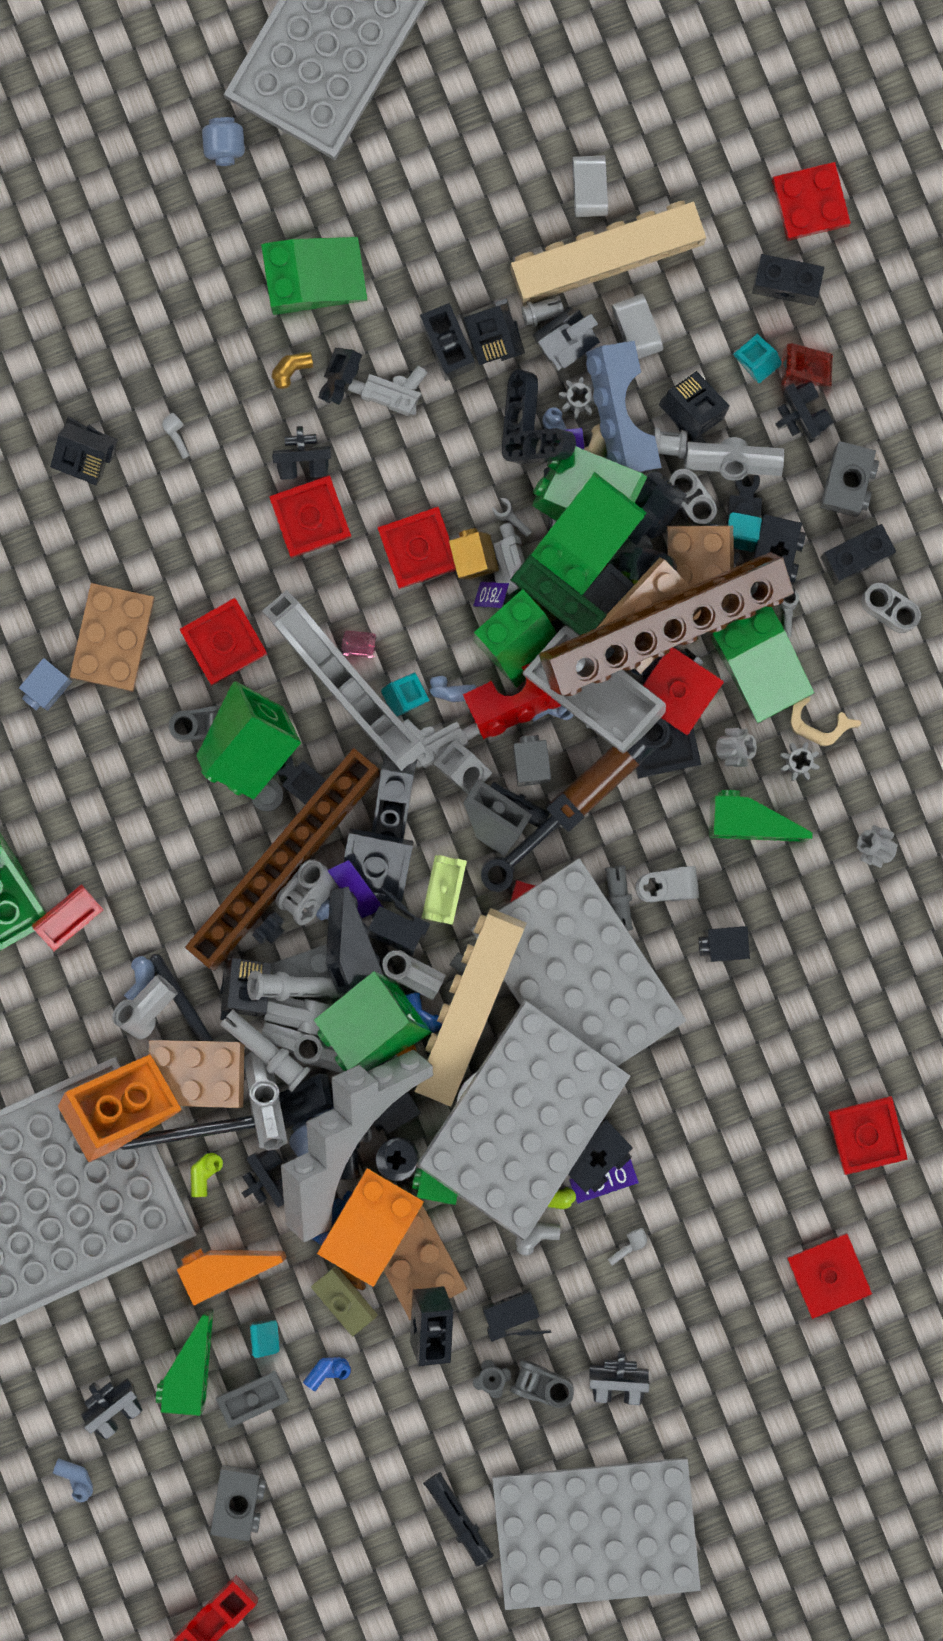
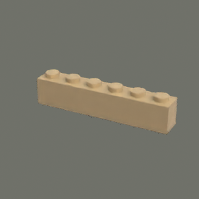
M678 201L667 206V211L655 214L654 211H648L637 216V221L625 224L624 221L615 222L607 226V231L596 235L593 231L586 232L577 236L575 242L566 245L562 241L547 246L545 252L536 255L533 252H527L515 257V262L511 263V273L522 305H527L528 301L534 303L703 246L706 241V235L695 203L685 204V201Z
M490 908L487 917L482 914L480 915L474 929V933L479 934L475 946L468 944L461 961L467 964L462 976L456 974L449 992L455 994L451 1005L444 1003L437 1022L442 1023V1027L438 1035L435 1033L431 1034L425 1051L430 1053L428 1062L433 1066V1076L418 1084L415 1090L416 1093L450 1107L452 1106L527 924L526 922Z

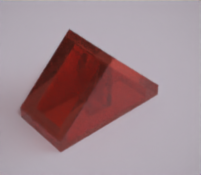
M794 343L787 344L782 355L781 385H791L793 383L801 385L812 381L814 386H832L833 354Z

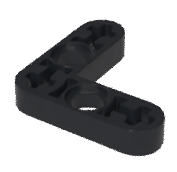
M520 369L515 370L510 375L507 384L502 438L503 458L506 461L518 464L569 459L576 446V439L572 432L558 428L534 430L538 378L534 373ZM522 410V419L518 424V415ZM539 439H540V440H541L540 450H539L538 453L536 454V446H537V443H538V441H539ZM554 443H560V445L554 448ZM523 445V450H517V447Z

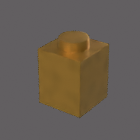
M477 528L460 532V538L449 541L458 578L472 580L499 571L490 534L478 532Z

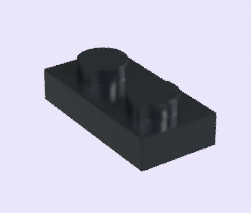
M318 1074L300 1083L292 1092L287 1089L279 1093L285 1129L333 1107L328 1076Z

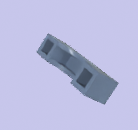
M635 341L603 345L586 352V366L593 383V399L599 411L601 421L600 432L605 439L607 459L640 473H647L662 468L655 436L638 429L631 421L626 409L625 396L627 388L633 378L641 373Z

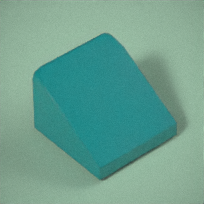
M758 334L733 354L757 383H761L782 364L777 351Z
M734 512L730 514L728 525H733L734 549L755 551L759 540L761 518Z
M416 672L393 681L381 689L388 707L397 717L430 701Z
M277 1321L253 1322L250 1326L252 1355L254 1358L278 1353L280 1347Z

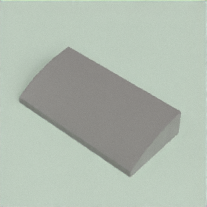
M565 625L541 652L579 635ZM539 655L523 671L525 677L623 754L638 742L666 712V703L623 670L611 674L612 677L605 682L598 684L590 683L582 687L580 693L567 697L561 696L550 689ZM585 658L578 661L576 665L577 672L583 669Z

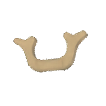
M810 697L792 706L790 726L793 732L820 746L832 745L846 730L858 728L861 725L860 720L848 719L845 713L841 712L837 716L835 730L831 733H823L806 725L801 719V711L809 703Z

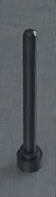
M153 954L150 960L154 965L157 975L159 974L165 978L178 992L173 1000L199 1041H214L162 956Z
M253 1115L144 1133L120 1148L128 1150L255 1128Z

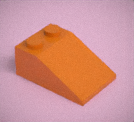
M151 1054L65 1092L58 1105L88 1162L117 1150L182 1110Z
M366 1168L317 1254L374 1287L424 1201Z
M202 1248L181 1259L183 1264L177 1269V1272L193 1305H196L284 1262L287 1256L284 1251L210 1250L203 1253Z

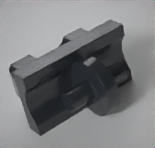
M810 381L797 387L794 383L785 387L783 395L793 413H790L786 404L778 407L777 409L783 419L775 424L778 430L787 427L793 437L801 432L796 424V421H798L809 443L818 440L821 433L833 424V420L826 408L812 415L807 409L806 404L819 398L814 384Z
M296 426L297 436H284L285 446L298 445V448L273 450V463H277L281 480L298 478L297 461H309L310 477L327 476L329 459L332 456L331 446L305 448L306 444H317V435H304L303 426Z
M634 547V553L621 552L618 570L630 573L629 579L638 581L659 558L666 560L675 571H677V564L675 559L668 555V553Z
M276 1149L265 1150L259 1154L255 1152L247 1157V1161L260 1181L257 1182L251 1172L242 1176L249 1187L241 1192L243 1197L246 1198L253 1193L258 1203H262L268 1199L261 1189L264 1186L278 1208L284 1205L282 1178L275 1181L269 1170L283 1162Z
M618 1351L617 1360L604 1359V1366L590 1365V1389L593 1391V1398L596 1403L611 1402L612 1390L624 1391V1403L628 1405H641L645 1392L649 1393V1369L637 1368L636 1361H625V1351Z
M128 1378L117 1387H114L109 1382L100 1388L98 1384L93 1382L89 1386L92 1396L84 1401L88 1409L81 1414V1417L85 1422L84 1428L90 1434L95 1431L103 1439L107 1440L118 1429L117 1423L112 1419L115 1414L121 1411L130 1420L142 1412L134 1385Z

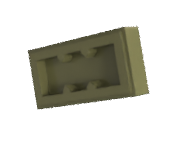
M336 1265L311 1286L312 1290L352 1337L378 1316Z

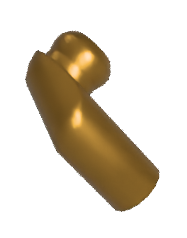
M311 352L282 357L271 374L275 387L279 389L288 388L291 385L290 377L295 370L314 368Z

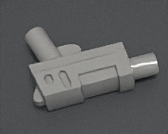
M418 365L408 378L395 376L393 382L369 374L366 383L353 379L351 385L349 384L348 391L361 395V399L364 401H373L389 407V410L409 417L417 412L416 404L422 394L415 391V389L428 372Z
M507 523L500 526L503 540L494 544L500 565L499 571L494 572L496 583H509L507 593L513 598L521 589L513 584L510 579L525 560L521 549V539L515 535L512 524Z
M409 719L403 722L426 748L417 758V768L422 766L426 768L433 764L454 740L465 747L469 745V740L481 734L476 723L461 729L456 721L435 733L434 728L431 726L419 730Z

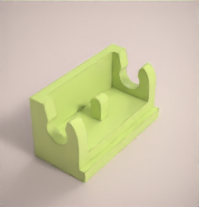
M435 855L422 919L453 925L466 868V860Z

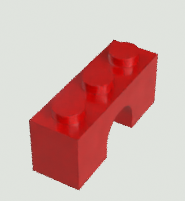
M531 663L522 666V670L524 671ZM527 677L523 690L513 696L500 694L492 681L463 694L483 740L490 736H498L507 728L518 723L528 722L535 715L543 711L556 709L561 706L560 703Z
M235 1575L169 1641H218L257 1605L259 1598Z

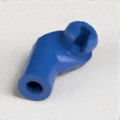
M420 993L406 995L432 1033L440 1031L442 1023L437 1022L439 1015H431L422 1009Z
M341 1357L322 1358L317 1362L303 1383L316 1392L325 1378H339L340 1380L348 1378L351 1373V1367L349 1362Z

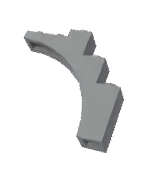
M287 590L262 610L303 662L316 674L366 735L401 771L416 761L426 748L381 700L302 605Z
M411 1050L369 1071L357 1065L332 1077L334 1109L306 1122L309 1152L281 1165L286 1226L303 1242L331 1229L332 1206L337 1185L346 1163L358 1142L371 1125L397 1099L433 1076V1066L415 1050Z

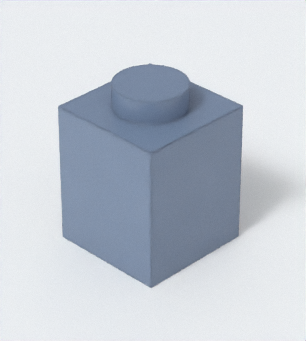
M43 658L19 689L25 693L22 699L37 711L41 706L48 711L72 681Z

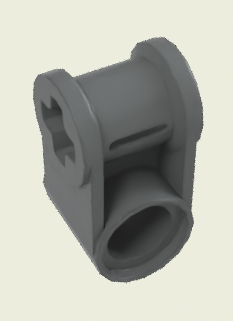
M221 706L176 712L169 721L171 735L175 740L184 743L204 741ZM183 718L190 720L193 723L192 731L187 735L178 734L175 731V724L178 720Z
M520 1360L519 1365L521 1369L515 1385L510 1387V1392L555 1408H563L571 1403L574 1396V1386L569 1378L549 1371L545 1367L530 1361ZM529 1374H532L529 1386L526 1387L525 1385L529 1377ZM562 1383L567 1386L569 1394L565 1399L556 1400L552 1397L550 1389L554 1384Z

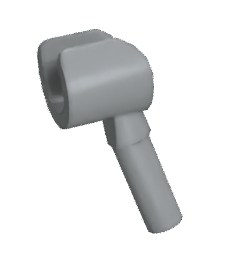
M171 413L163 420L162 427L171 437L172 441H174L182 459H185L190 455L177 433L184 424L174 413Z
M500 498L501 502L508 509L505 513H498L492 507L495 517L500 521L507 520L509 523H512L522 534L528 537L532 531L513 513L511 503L505 498Z
M797 591L794 592L793 603L789 604L784 601L779 604V607L783 610L784 630L788 637H792L793 610L799 601Z
M643 1228L626 1234L630 1244L624 1246L608 1258L612 1266L627 1254L642 1249L646 1245L648 1239Z

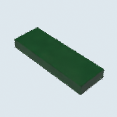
M531 554L510 579L513 584L521 590L523 589L533 600L579 636L596 629L607 616Z

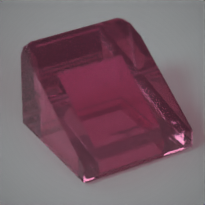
M345 631L341 651L344 655L373 658L377 636L374 633Z

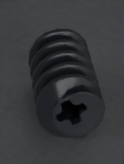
M393 1137L385 1141L379 1148L376 1156V1166L385 1178L392 1181H402L410 1177L415 1171L419 1160L418 1151L409 1139ZM396 1150L401 1151V1157L406 1158V1162H401L399 1167H395L394 1161L389 1159V1156H393Z

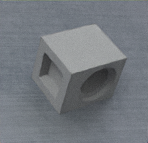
M456 740L433 763L466 794H469L478 779L485 782L492 774L472 752Z

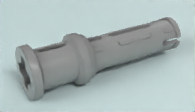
M252 971L247 983L248 995L251 1000H259L261 997H275L277 1001H284L293 996L341 998L346 994H337L331 978L289 976L285 972H277L276 975L261 974L260 971Z
M234 1009L221 1022L220 1026L225 1028L267 1064V1071L270 1074L275 1073L289 1085L288 1089L291 1092L311 1070L308 1067L303 1068L289 1056L290 1051L281 1048L279 1050L238 1015Z

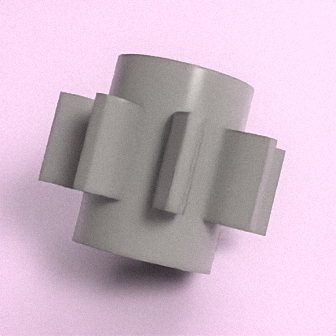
M580 377L579 382L575 384L567 380L566 387L568 392H559V398L566 400L562 411L565 412L570 409L574 412L575 419L583 411L590 416L592 410L589 405L590 403L595 404L593 396H591V392L594 391L593 384L590 386L583 384V377ZM574 392L578 395L585 394L583 404L579 400L572 402Z
M726 728V736H721L717 740L716 751L718 757L721 760H725V766H748L747 759H752L756 754L757 745L755 738L748 734L747 728Z
M805 742L802 748L797 749L794 743L789 744L792 753L780 754V757L786 760V765L780 769L781 772L789 770L792 773L791 781H794L801 774L806 781L809 780L810 774L808 770H818L820 768L817 764L813 763V758L819 752L811 753L808 751V742ZM799 754H803V761L807 762V766H802L798 770L795 768L796 762L792 761V757L796 758Z
M876 825L872 826V830L864 831L857 842V849L863 853L860 860L879 868L882 867L883 863L892 861L898 844L891 840L895 833Z

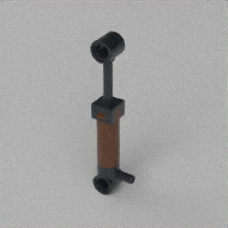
M662 718L656 722L661 726L662 730L659 738L648 740L643 736L624 754L612 746L569 787L552 799L545 806L552 815L505 858L503 856H496L484 862L481 868V879L484 886L495 892L507 889L513 880L514 867L560 825L567 832L571 831L585 818V815L658 748L665 745L670 736L667 722ZM493 866H501L506 871V877L500 882H493L487 875L489 869Z

